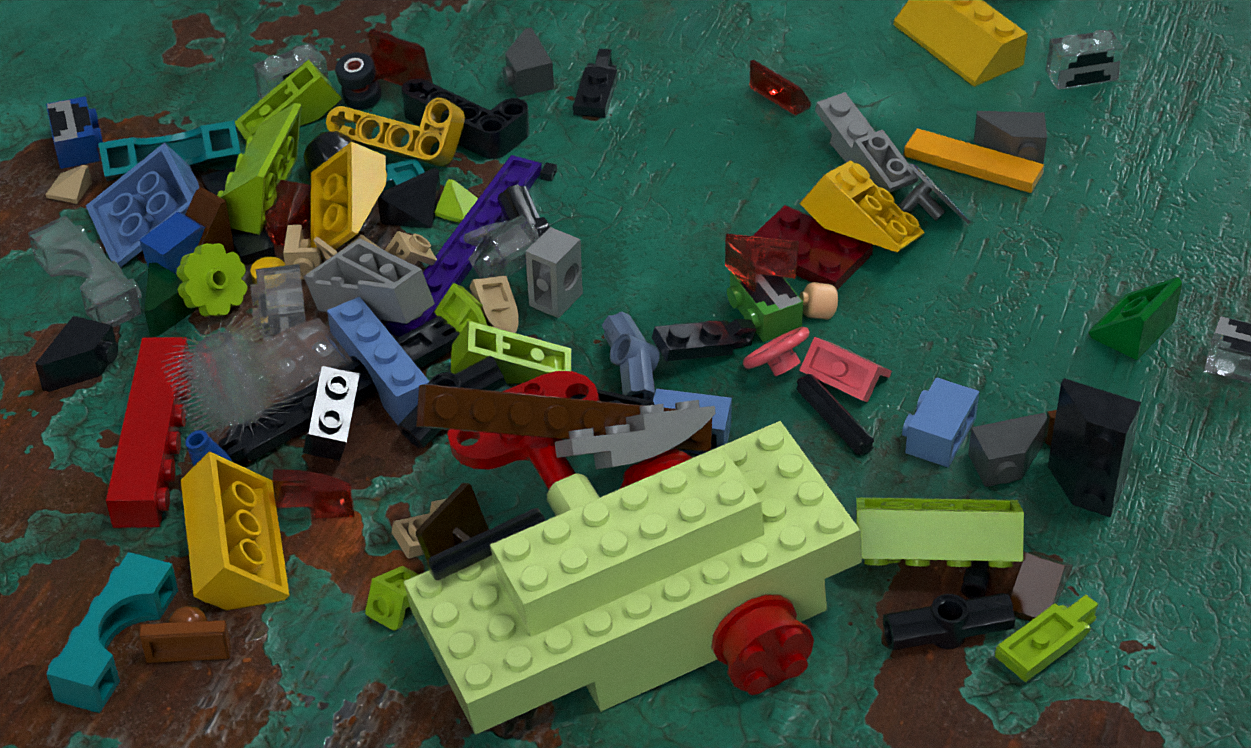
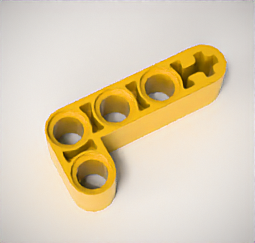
M435 98L427 104L420 127L344 106L335 107L328 113L326 126L329 131H338L350 137L358 145L409 159L417 158L420 162L435 166H444L451 162L455 155L465 116L460 107L444 98ZM449 109L447 120L441 123L442 113ZM353 122L356 124V127L353 129L344 125L345 123ZM379 126L380 129L378 135L372 139V132L374 128ZM409 133L408 143L401 147L402 138ZM439 141L438 151L431 155L432 145Z

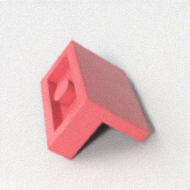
M814 337L799 370L805 374H812L816 379L865 402L869 401L880 375L889 378L892 372L881 365L817 337Z

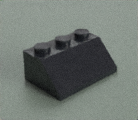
M1063 378L1060 386L1048 468L1072 505L1111 517L1126 484L1141 402Z

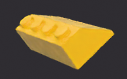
M908 0L894 19L895 27L974 87L1024 65L1028 33L983 0Z
M209 451L181 479L193 596L205 603H210L227 611L286 600L290 595L272 480Z

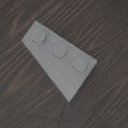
M360 238L304 275L318 311L327 312V310L360 296L379 320L407 324L419 318L424 311L435 304L421 268Z

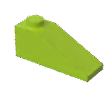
M308 59L237 119L235 125L247 141L249 135L254 136L262 122L294 103L302 104L300 126L318 120L342 100V97L331 82Z
M473 321L467 322L452 344L451 373L453 374L468 368L490 355L497 363L507 384L524 383L543 374L555 371H571V348Z

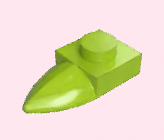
M455 283L451 285L434 311L437 316H442L447 321V324H451L458 332L463 330L468 321L487 325L481 310L483 304L464 287Z

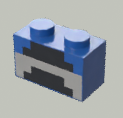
M86 96L47 103L46 106L60 169L99 162L100 158L97 148H99L98 143L103 142L96 109L88 108Z

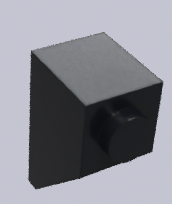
M73 316L35 363L42 390L51 392L101 376L108 365L114 362L118 354V344L115 340L112 325Z

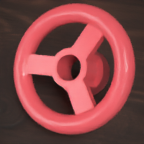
M799 327L771 340L745 357L743 366L746 369H753L768 363L774 376L787 372L801 362L793 348L808 338L809 329Z

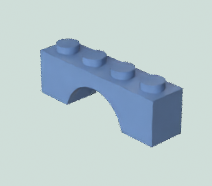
M360 296L327 310L332 343L348 363L358 359L362 362L377 388L384 409L395 423L399 425L418 405L419 385L428 384L429 380Z

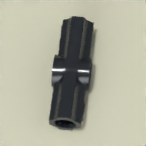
M1004 593L966 600L955 594H943L935 598L931 606L883 615L885 639L889 649L893 651L932 643L939 648L955 649L964 643L966 637L1014 629L1015 625L1013 604L1009 595Z

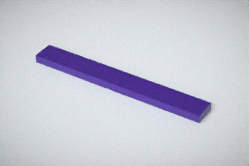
M513 155L508 158L436 254L437 261L433 266L428 265L423 272L435 304L424 311L419 318L407 324L386 321L385 327L390 334L400 337L437 317L434 311L453 283L458 285L462 283L485 250L471 258L470 256L489 232L504 225L506 222L497 201L498 194L505 191L507 187L517 184L526 186L529 191L540 176L542 170L541 163Z

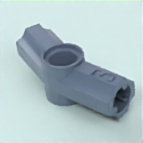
M619 312L613 316L608 315L602 327L605 331L604 337L611 347L610 360L613 364L620 366L623 395L653 402L655 395L653 371L658 365L659 349L655 345L646 342L630 315L624 312Z

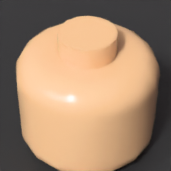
M809 283L799 295L803 301V314L808 318L828 320L834 316L837 310L838 293L831 284Z

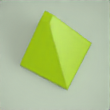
M448 179L436 207L435 216L460 223L478 198L455 180Z

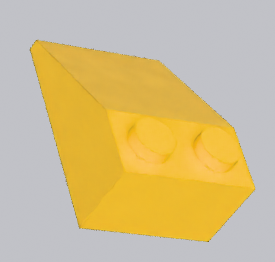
M350 142L311 172V248H317L313 240L319 237L336 250L359 233L386 185L385 155Z

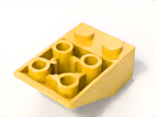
M852 160L826 173L799 203L823 228L897 253L925 233L919 227L917 219L910 213L900 209L894 203L893 196L886 189L879 188L869 178L868 171Z

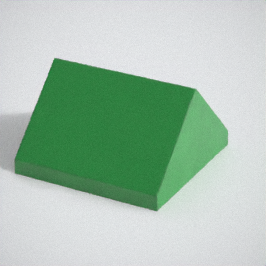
M1176 277L1125 294L1088 331L1090 337L1138 360L1175 322L1182 287L1180 278Z

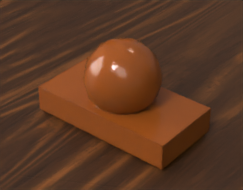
M186 605L176 609L171 613L167 623L141 624L140 639L146 663L228 659L231 656V643L226 620L208 621L204 612L197 607Z

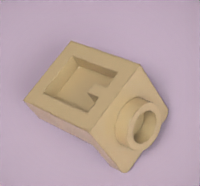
M288 225L283 252L287 279H304V275L322 264L320 249L310 247V240L303 237L302 225Z
M397 231L385 251L413 265L420 261L433 266L437 261V258L430 249V242L423 236L415 233L409 235Z

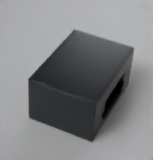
M546 162L540 172V178L552 181L557 173V164Z

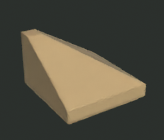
M81 165L61 173L45 194L46 198L77 204L92 184L89 167Z

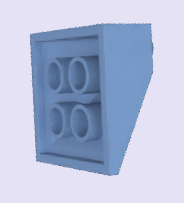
M165 142L86 205L111 263L117 270L142 251L139 241L141 238L176 212L185 214L196 190L199 189V183L190 166Z

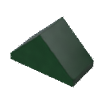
M157 262L149 263L144 308L150 337L160 336L196 310L195 308H188L184 299L178 293V287L183 281L176 274Z

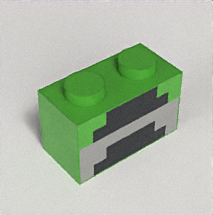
M769 259L730 271V287L727 288L728 300L733 308H737L744 319L752 321L757 328V335L763 342L802 327L803 301Z

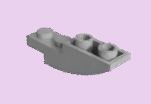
M846 92L817 102L815 112L832 133L830 144L844 161L852 160L854 163L863 166L868 171L869 178L879 188H884L888 192L918 182L919 177L909 167L908 162L883 130L874 131Z
M699 400L675 403L676 410L664 411L663 404L639 407L640 415L626 417L625 425L605 427L606 435L594 436L593 428L568 431L569 439L555 442L557 458L594 453L595 469L627 465L649 459L672 449L700 430L716 414L715 406L700 407Z

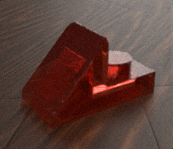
M726 233L725 266L751 291L756 292L760 274L796 278L799 241Z

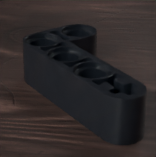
M411 79L402 85L404 115L407 120L420 126L427 104L435 98H444L460 107L464 112L465 120L458 145L484 158H501L529 136L528 104L522 99H506L493 109L488 110L424 79ZM449 109L442 113L441 123L447 120Z

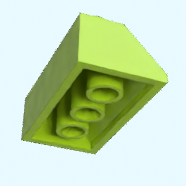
M292 104L262 122L254 136L249 135L245 153L238 155L235 172H229L225 190H220L217 195L226 201L230 227L232 229L260 235L266 223L265 213L269 209H273L297 162L302 104Z
M856 497V525L860 529L862 559H864V564L882 566L888 565L889 559H905V564L909 566H929L930 560H947L948 566L969 567L972 561H988V566L1009 568L1013 567V561L1023 562L1024 511L1018 500Z

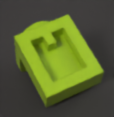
M401 566L373 578L365 614L393 631L400 629L403 624L406 608L410 607L403 581L419 574Z

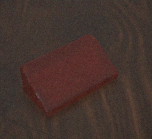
M754 59L750 61L749 88L795 116L811 107V102L801 87Z

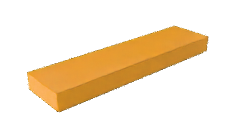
M918 128L904 147V156L1028 193H1032L1044 169V164Z

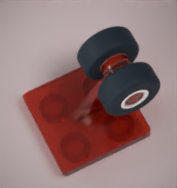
M370 29L367 33L372 51L370 56L361 52L349 53L340 58L335 66L338 82L342 85L341 93L344 102L350 108L357 110L370 108L380 100L382 94L378 81L380 79L401 86L411 79H424L433 83L425 49L422 46L374 29Z

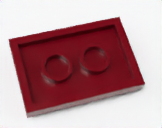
M784 205L746 241V253L761 260L769 259L774 266L809 282L831 284L838 290L873 255V244L825 229L813 217Z

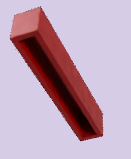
M187 337L142 338L106 497V504L113 528L160 527L163 511L169 510L170 492L168 483L175 480L176 469L173 458L174 454H180L181 436L179 428L185 427L186 424L184 402L191 398L190 374L196 373L195 352L189 351Z

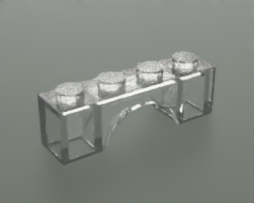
M63 216L28 233L34 259L51 277L77 275L87 278L79 288L85 312L91 320L112 325L114 328L142 314L138 300L142 295L137 283L133 279L128 280L123 275L118 263L114 260L110 261L105 256L101 246L98 243L93 244L88 239L86 232L80 225L75 226L66 216Z

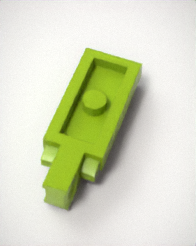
M1084 595L1068 608L1054 603L996 647L995 657L1024 682H1027L1085 638L1090 632L1091 627L1089 625L1096 620L1095 614L1098 603L1087 595Z

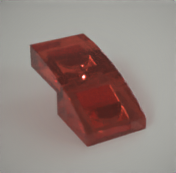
M289 469L273 470L272 483L277 508L313 507L315 518L355 516L351 484L315 472Z

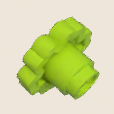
M206 243L196 246L194 253L186 254L182 257L177 268V276L183 281L178 287V293L184 299L188 308L198 307L200 314L204 317L226 315L231 307L241 305L243 297L247 292V284L241 279L245 275L246 268L240 262L237 253H226L224 246L220 243Z

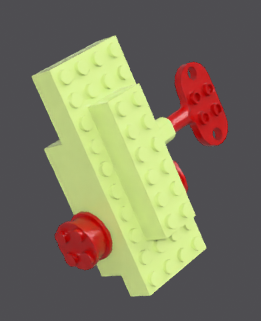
M555 371L543 374L502 391L570 398L576 394H584L587 396L581 400L599 401L595 384L588 377L574 371ZM781 421L694 458L679 449H670L652 458L645 459L638 464L630 466L623 475L624 481L619 490L603 497L598 496L586 476L577 474L566 457L557 458L555 442L562 441V439L448 430L447 435L452 455L461 464L470 468L490 470L518 460L531 461L549 490L547 502L556 517L490 544L491 556L441 580H435L430 571H427L403 582L412 613L476 735L584 686L589 690L600 711H604L715 660L728 665L727 673L733 685L742 691L748 692L750 695L760 694L764 690L775 687L789 678L801 675L808 667L807 659L812 653L814 643L810 629L801 622L827 610L826 578L862 563L861 536L858 526ZM467 439L478 440L473 445H461V443Z

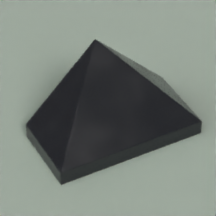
M433 168L381 192L378 198L380 221L384 225L432 228L435 210L441 197L439 171Z

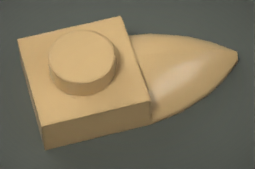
M507 276L474 279L469 287L471 294L483 304L481 310L490 325L516 333L519 315Z

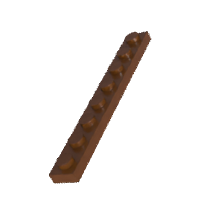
M424 384L419 385L416 427L567 440L569 439L568 431L593 428L594 436L606 435L605 427L625 425L626 417L640 415L639 407L643 405ZM664 408V411L676 410L674 408ZM712 418L691 437L672 449L699 452L710 451Z

